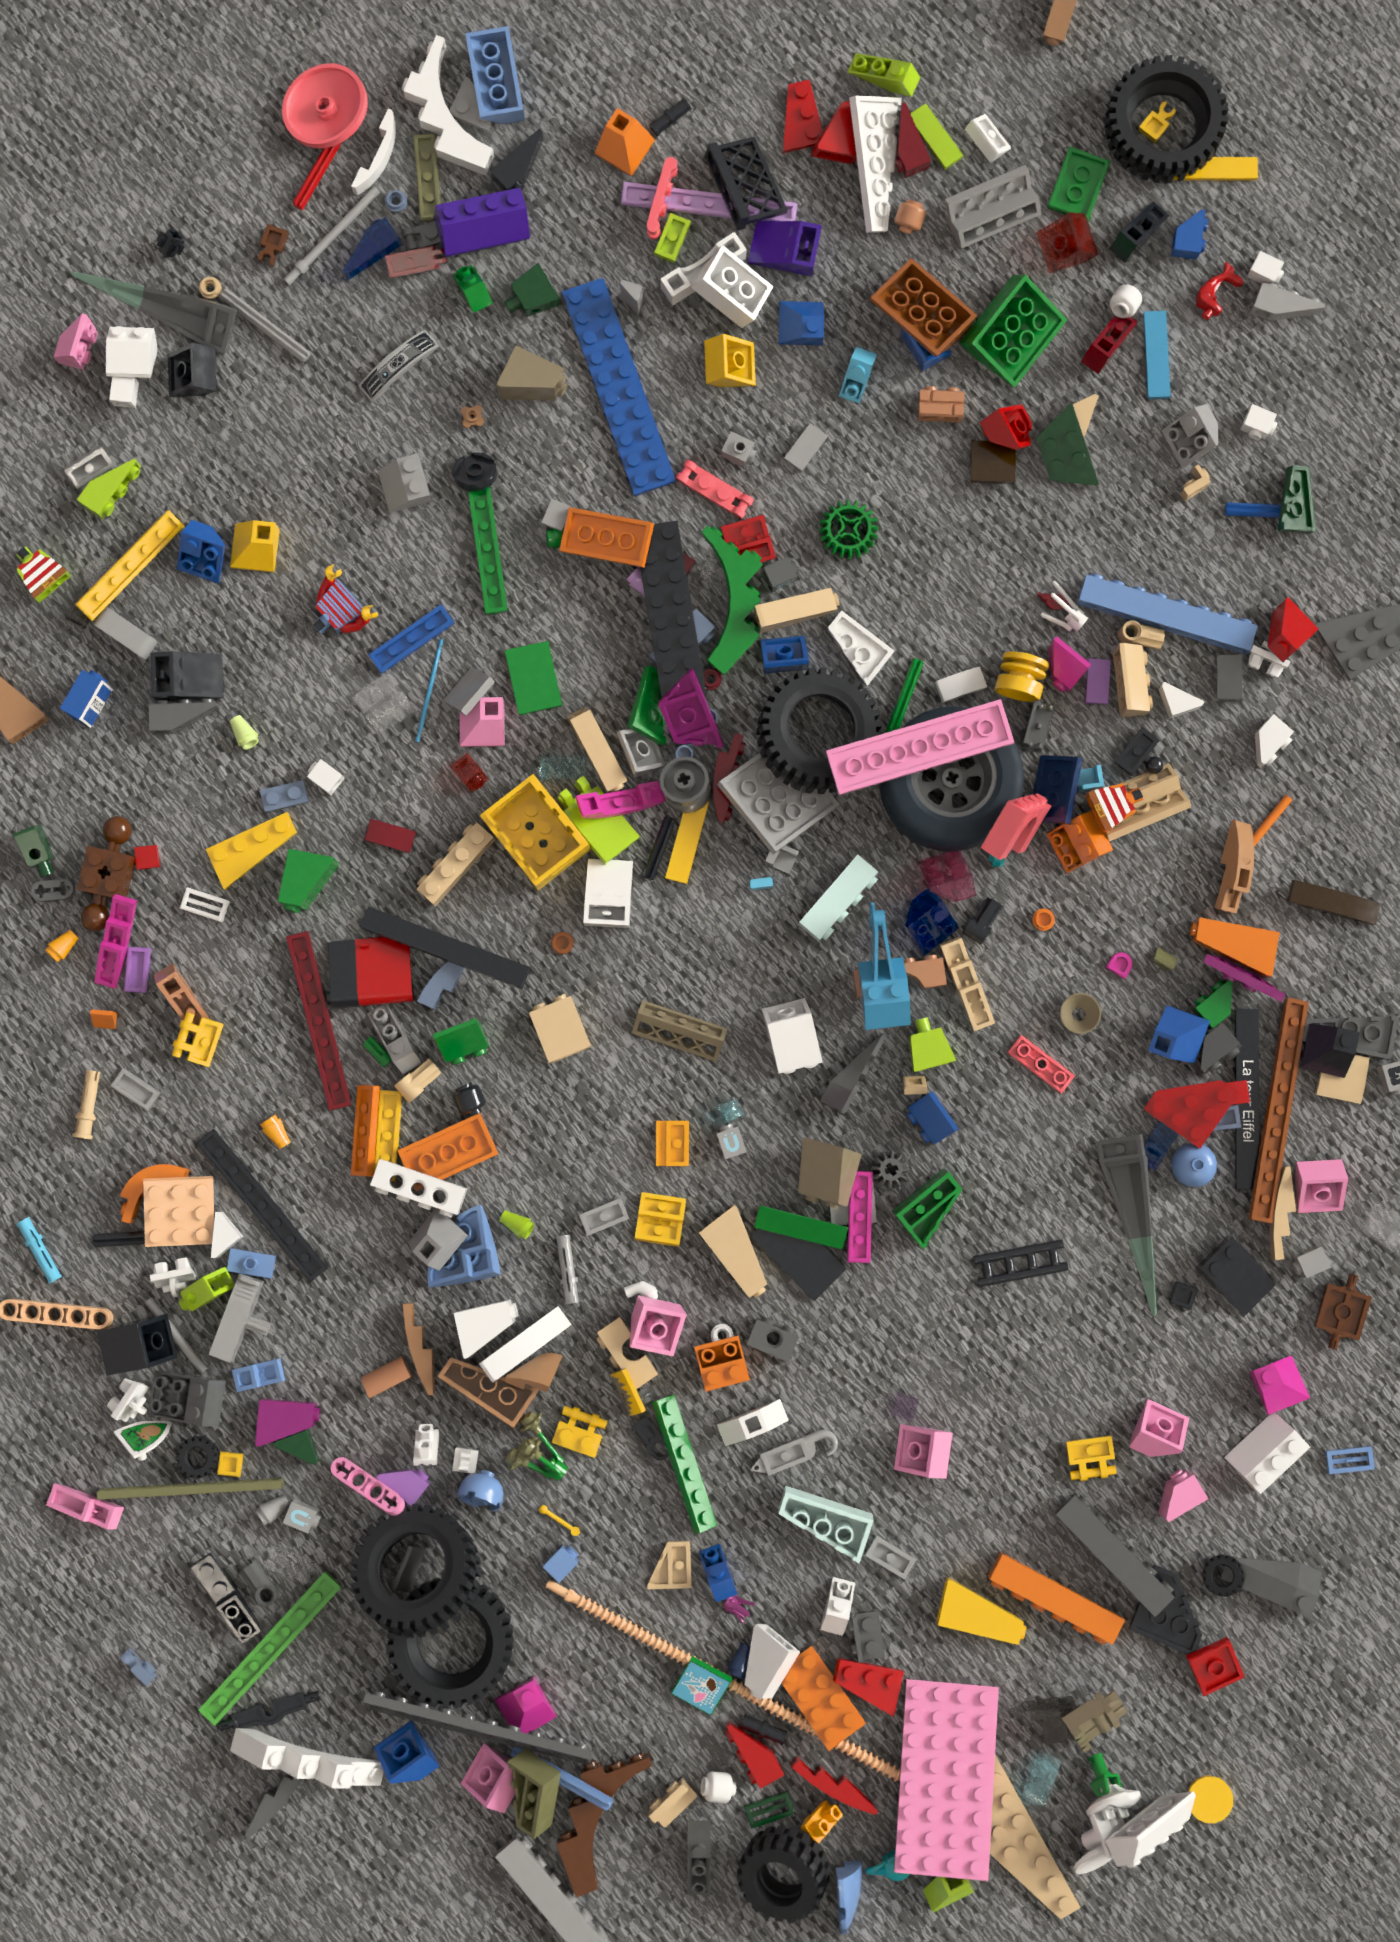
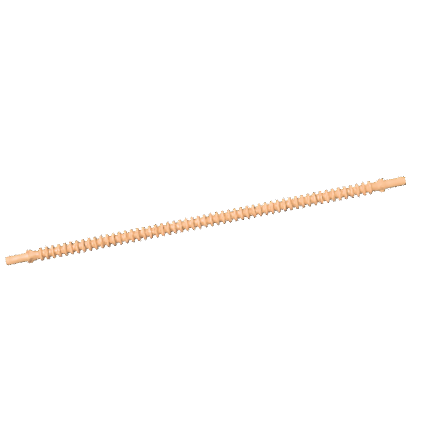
M548 1580L545 1588L564 1597L565 1601L576 1604L577 1608L582 1607V1611L588 1610L589 1615L593 1613L595 1618L599 1616L600 1621L604 1619L606 1624L611 1623L612 1627L617 1626L618 1631L623 1629L624 1634L628 1632L630 1637L635 1636V1640L641 1639V1643L646 1642L648 1647L652 1645L653 1650L657 1648L659 1653L664 1652L665 1656L670 1655V1659L675 1658L677 1663L681 1661L682 1666L687 1665L690 1660V1653L685 1654L684 1649L679 1651L678 1646L674 1648L672 1643H666L667 1640L661 1641V1637L656 1638L654 1633L650 1635L649 1630L645 1632L643 1627L638 1628L637 1624L632 1625V1621L626 1622L625 1617L621 1619L619 1614L617 1616L614 1615V1611L610 1613L608 1608L603 1609L602 1605L597 1606L596 1601L592 1603L590 1598L586 1600L585 1595L579 1596L572 1589L568 1590L556 1582ZM737 1678L732 1679L728 1687L729 1691L734 1690L735 1695L740 1693L741 1698L745 1696L747 1701H753L752 1704L758 1703L759 1708L763 1706L765 1711L769 1709L770 1714L776 1713V1717L781 1716L782 1720L787 1719L788 1724L793 1722L794 1727L798 1725L800 1730L805 1729V1733L811 1732L812 1737L816 1735L817 1739L820 1740L807 1719L801 1717L802 1714L796 1715L795 1710L791 1712L789 1707L784 1708V1704L778 1705V1701L773 1702L772 1698L757 1699L750 1693L751 1690L747 1686H743L742 1681L738 1683ZM848 1739L835 1746V1749H841V1753L846 1751L847 1756L851 1754L853 1759L858 1758V1762L864 1761L865 1766L869 1764L871 1769L875 1767L876 1772L882 1771V1775L887 1774L888 1778L893 1777L894 1782L900 1781L901 1768L897 1770L896 1765L890 1766V1762L884 1763V1759L879 1760L877 1755L873 1757L872 1752L868 1754L866 1749L861 1750L860 1746L855 1747V1743L849 1744Z

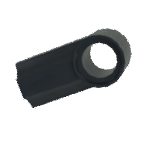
M987 897L962 933L977 943L982 944L991 931V926L1003 909V906L994 899Z

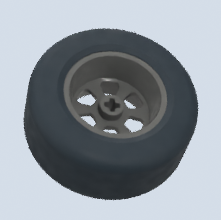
M947 706L928 710L911 719L902 728L969 708ZM1015 742L1012 745L971 756L970 758L975 764L967 770L962 769L958 765L959 760L944 766L931 768L936 771V779L932 782H923V771L880 783L882 802L891 821L910 840L929 849L953 852L967 850L983 844L1009 800L1021 798L1024 770ZM949 775L952 778L956 777L954 784L951 781H946ZM980 777L979 791L975 792L966 787L967 778ZM935 789L941 790L944 793L942 803L937 805L928 798V793ZM957 793L963 794L967 800V805L954 808L952 806V795Z

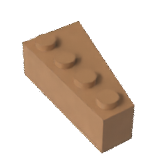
M451 1357L437 1376L512 1428L515 1427L539 1391V1389L525 1385L523 1390L504 1382L506 1377L503 1376L492 1383L483 1369Z

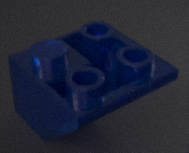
M929 887L911 901L905 927L925 956L958 930L959 927L943 900Z

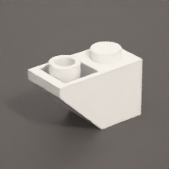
M1274 714L1255 733L1257 765L1260 768L1265 764L1269 766L1277 758L1276 751L1279 748L1284 750L1292 741L1290 736L1294 731Z
M833 1577L820 1630L843 1636L849 1621L855 1587L854 1582Z

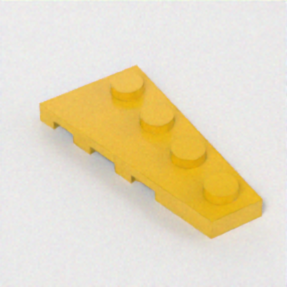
M286 812L207 848L206 852L223 889L229 888L235 881L297 834V831L289 813Z

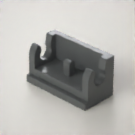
M1242 654L1217 655V700H1220V702H1242Z
M1038 700L1032 703L1021 743L1022 747L1040 752L1043 751L1054 711L1053 705L1045 706Z

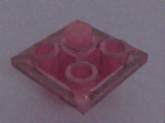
M961 851L948 852L918 861L919 868L930 892L953 902L976 896L973 875Z

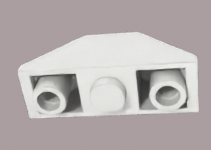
M778 1399L717 1424L725 1446L765 1433L789 1420L781 1400Z

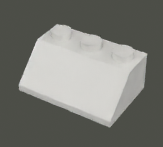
M722 245L701 269L691 288L739 327L743 328L755 320L773 286Z
M1272 1413L1224 1458L1255 1492L1261 1494L1299 1459L1310 1446L1278 1414Z

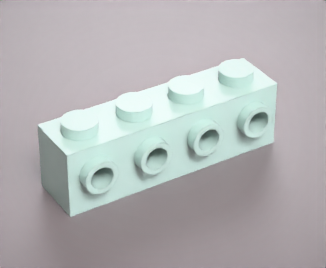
M857 855L798 925L818 942L822 938L827 940L834 931L831 927L836 921L841 923L849 914L846 911L851 904L856 906L863 898V895L860 893L866 887L870 890L878 879L875 876L878 871Z

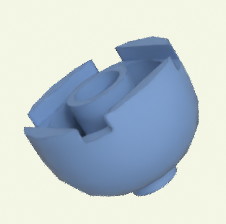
M1192 1143L1184 1144L1172 1156V1173L1177 1181L1186 1187L1197 1188L1204 1186L1213 1179L1217 1171L1216 1157L1210 1148L1202 1145L1199 1149Z
M482 1470L481 1473L468 1475L462 1481L456 1497H460V1501L479 1508L478 1505L490 1506L489 1511L496 1512L501 1508L504 1492L500 1482L494 1478L495 1474Z

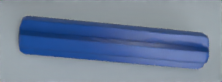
M1228 502L1225 504L1224 512L1226 516L1279 518L1281 505Z

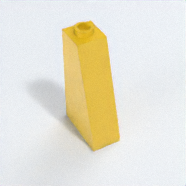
M946 1577L936 1620L938 1626L1019 1645L1020 1639L1023 1640L1026 1633V1626L1023 1625L1024 1622L1021 1618L952 1578Z

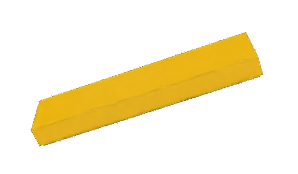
M1213 157L1210 162L1207 161L1205 167L1201 170L1198 168L1195 174L1190 176L1187 173L1184 180L1257 181L1258 160L1257 157ZM1175 175L1173 180H1177L1178 176Z
M709 801L702 809L696 812L682 814L665 879L687 884Z
M379 1090L373 1176L379 1159L397 1164L402 1095L399 1091ZM396 1175L391 1179L392 1182H396Z

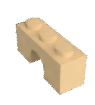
M618 1317L597 1332L599 1337L596 1339L603 1350L608 1348L612 1354L609 1359L616 1369L619 1367L621 1369L627 1368L636 1389L658 1375L657 1370L646 1354L637 1360L628 1359L623 1354L622 1346L630 1338V1330L621 1317Z

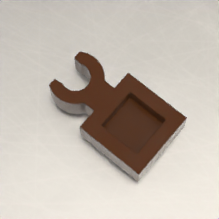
M267 224L260 242V246L265 249L258 254L259 263H262L265 257H270L269 265L271 267L275 265V253L282 254L289 236L288 231Z

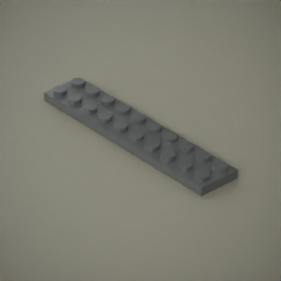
M372 1691V1694L365 1693L363 1703L369 1710L521 1749L526 1748L529 1751L590 1766L591 1750L588 1749V1745L574 1742L573 1746L566 1744L565 1739L552 1736L550 1740L543 1738V1734L539 1732L529 1731V1734L522 1733L520 1728L512 1725H507L506 1728L497 1726L498 1723L492 1720L484 1719L483 1723L476 1721L472 1715L462 1714L461 1717L455 1716L453 1711L445 1708H439V1711L432 1710L431 1706L425 1703L417 1702V1705H412L405 1698L395 1697L394 1700L388 1699L386 1694L378 1691Z

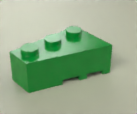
M942 1169L891 1212L918 1246L924 1250L928 1245L929 1239L938 1229L941 1220L949 1212L961 1193L962 1188L947 1170Z

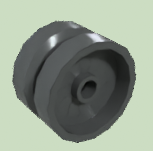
M687 756L678 757L668 762L662 769L660 787L667 804L676 812L685 814L696 812L702 809L710 800L712 793L710 778L704 765L697 759Z

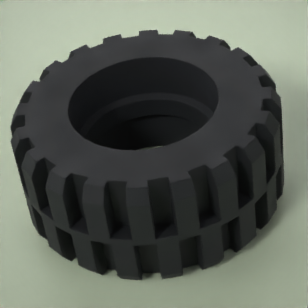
M778 1825L777 1829L771 1826L766 1828L765 1831H759L750 1840L738 1864L737 1879L740 1880L738 1886L740 1891L744 1892L743 1897L747 1903L750 1902L756 1912L759 1910L763 1913L764 1917L768 1919L773 1917L778 1922H783L784 1919L787 1922H795L797 1917L799 1920H802L817 1909L830 1880V1864L826 1861L827 1855L825 1851L819 1849L821 1845L816 1840H811L808 1833L804 1832L803 1834L798 1831V1828L791 1827V1829H787L786 1826ZM776 1862L789 1866L797 1873L801 1884L789 1885L780 1882L772 1876L766 1864Z

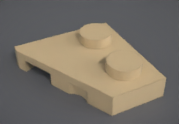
M690 1540L667 1541L647 1584V1589L692 1588Z

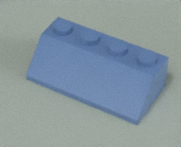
M509 26L465 33L480 119L500 124L525 121Z

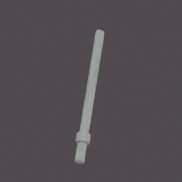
M374 186L302 260L299 259L294 264L293 270L283 279L284 282L290 286L300 274L304 275L309 269L308 266L380 194V191Z

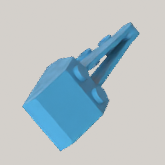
M871 902L870 917H868L869 928L872 930L870 961L857 963L864 1028L866 1031L910 1026V997L903 957L891 959L886 932L884 910H875V904ZM882 929L887 959L878 960V933Z

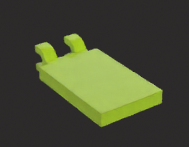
M584 776L576 780L574 785L581 793L580 795L597 792L598 795L604 794L598 786L592 789ZM567 788L559 793L557 800L566 808L563 812L586 839L590 848L604 865L639 839L638 833L622 815L607 818H582L576 798L573 799Z

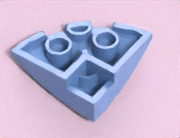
M482 1205L472 1207L456 1217L457 1221L455 1224L468 1236L440 1271L428 1266V1287L455 1285L501 1275L495 1243Z
M862 1860L844 1861V1867L836 1868L840 1935H846L858 1906L862 1884Z

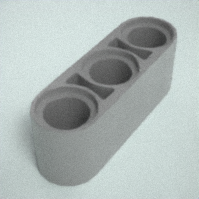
M105 607L92 623L96 628L104 631L112 639L123 644L124 647L139 655L143 660L147 659L158 643L151 636L108 607Z

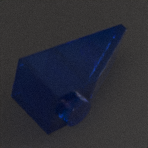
M386 217L373 221L365 231L343 269L347 281L385 257V255L402 246L400 237Z

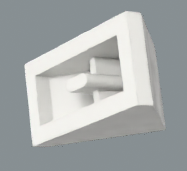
M1163 682L1159 688L1169 719L1197 710L1204 703L1203 700L1166 682Z
M215 1212L211 1258L220 1257L244 1237L224 1212Z

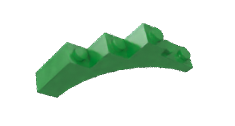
M707 525L700 534L714 550L724 571L728 589V614L719 641L706 661L714 669L718 670L721 675H725L760 636L756 632L758 627L750 620L744 621L761 601L758 597L760 593L752 585L747 587L745 584L763 564L760 562L762 558L753 550L749 552L746 549L739 555L737 553L739 549L731 541L726 543L721 538L723 534L715 526L710 528Z

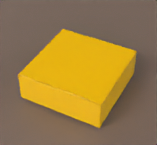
M220 1451L217 1475L241 1477L243 1453Z

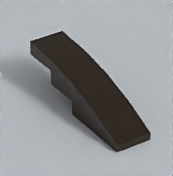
M1292 880L1287 902L1314 911L1329 913L1370 925H1376L1381 903L1297 880Z

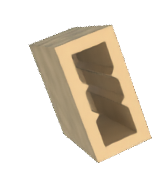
M566 994L554 998V1003L545 1005L544 1002L533 1006V1011L529 1012L549 1064L591 1048L571 996L567 997Z

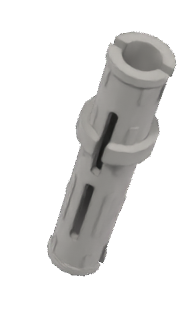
M570 1235L556 1236L562 1275L560 1284H563L565 1304L579 1303L576 1286L578 1277H575Z

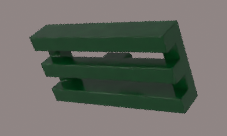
M787 1790L744 1805L751 1829L795 1814ZM782 1798H785L786 1800L774 1804L772 1806L754 1811L752 1813L750 1811L751 1809L774 1802ZM788 1806L789 1810L757 1821L753 1820V1817Z

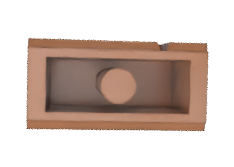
M934 386L920 389L918 421L962 423L965 392L959 391V388L955 387L946 388V391L937 390V387Z

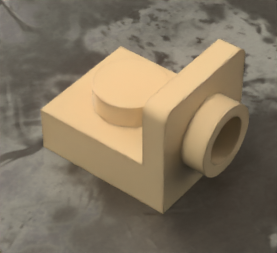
M1198 464L1191 471L1195 479L1193 478L1183 485L1184 489L1180 495L1184 501L1203 491L1210 484L1208 472L1204 468L1201 469Z

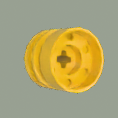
M1004 652L1002 658L1004 663H1001L1000 669L1008 674L998 675L994 691L1004 697L1023 702L1040 701L1043 685L1035 680H1044L1046 678L1044 671L1048 670L1049 663L1029 653Z

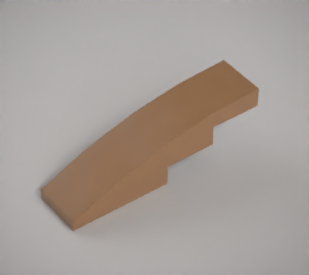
M404 1303V1323L410 1353L428 1395H434V1348L424 1347V1325L415 1326L414 1303Z

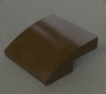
M971 440L970 483L1015 484L1016 450L990 441Z

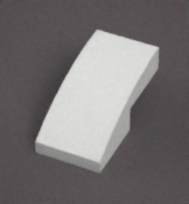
M980 666L935 682L942 703L987 688Z

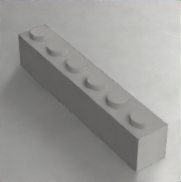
M517 1833L496 1852L495 1858L566 1942H607L606 1938L608 1936L601 1926L596 1928L591 1922L593 1918L586 1908L581 1910L576 1904L578 1900L571 1890L566 1892L561 1886L563 1883L556 1872L550 1873L546 1868L548 1865L546 1860L540 1854L535 1855L531 1850L533 1847L531 1842L525 1836L521 1838Z

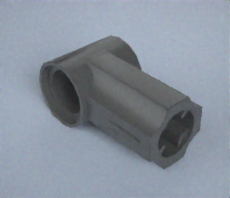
M257 1560L240 1571V1574L255 1594L257 1603L262 1606H269L279 1599V1588L273 1584ZM264 1589L272 1591L273 1597L271 1600L264 1598Z

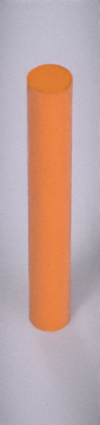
M1285 795L1254 832V847L1291 803L1292 799L1289 796Z

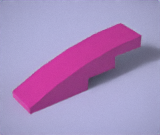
M118 894L113 896L110 917L106 921L104 939L99 948L94 983L116 989L130 940L137 900Z

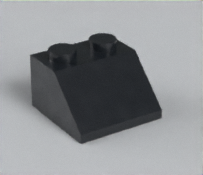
M191 343L168 354L169 397L206 396L217 391V360L214 347Z

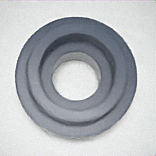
M399 190L390 191L385 197L386 207L395 213L403 211L407 205L405 194ZM394 199H399L400 203L398 205H394L392 201Z

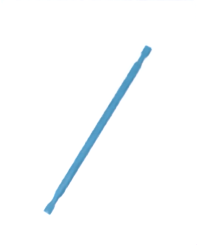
M439 639L438 642L439 646L436 651L418 727V735L415 740L418 743L420 742V735L426 717L443 639Z

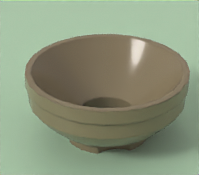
M1076 993L1070 995L1062 1003L1060 1019L1064 1027L1076 1034H1085L1091 1032L1099 1024L1101 1008L1092 996L1085 993ZM1075 1008H1082L1085 1011V1018L1082 1021H1076L1072 1017V1012Z

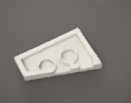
M842 610L828 627V631L867 687L892 656L894 650Z

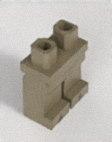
M1114 1690L1104 1697L1098 1692L1094 1695L1096 1699L1087 1701L1062 1718L1084 1753L1092 1748L1089 1744L1092 1739L1100 1734L1108 1733L1113 1726L1115 1729L1121 1726L1118 1719L1128 1713Z

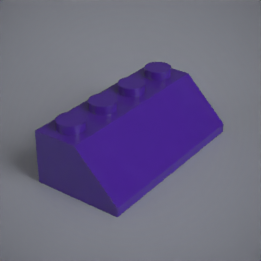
M521 188L435 206L433 217L445 257L530 239L527 208Z

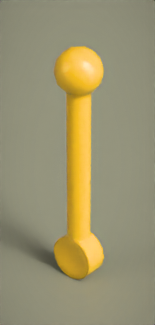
M541 1505L539 1507L541 1514H547L569 1529L573 1536L579 1535L580 1529L578 1527L571 1526L550 1512L547 1506Z

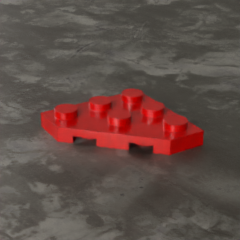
M1221 1080L1158 1090L1154 1093L1144 1110L1200 1149L1240 1093Z

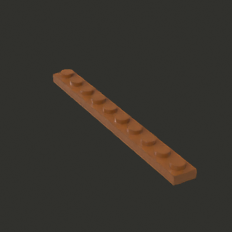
M1289 997L1284 998L1248 1216L1249 1220L1273 1224L1309 1005L1307 1001Z

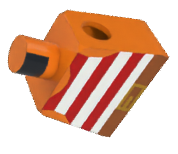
M1121 783L1090 791L1085 795V798L1102 834H1105L1134 815L1136 809L1133 804L1142 801L1143 795L1139 788L1127 792L1124 784Z

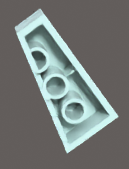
M785 1486L778 1507L779 1514L802 1529H806L814 1534L821 1541L830 1544L842 1554L844 1553L851 1557L852 1560L859 1564L873 1524V1514Z

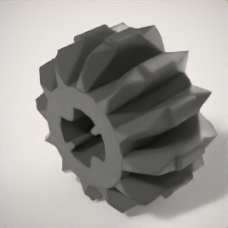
M893 1150L889 1151V1158H887L885 1152H881L883 1161L875 1158L874 1161L879 1164V1167H871L873 1171L879 1170V1173L875 1174L873 1179L882 1177L879 1182L880 1186H883L887 1180L888 1189L892 1188V1181H894L896 1187H900L901 1184L898 1178L902 1181H907L902 1172L910 1173V1169H903L902 1167L909 1163L908 1160L900 1163L899 1160L903 1154L899 1153L894 1159ZM888 1163L891 1166H896L897 1170H894L895 1175L893 1176L890 1173H885Z

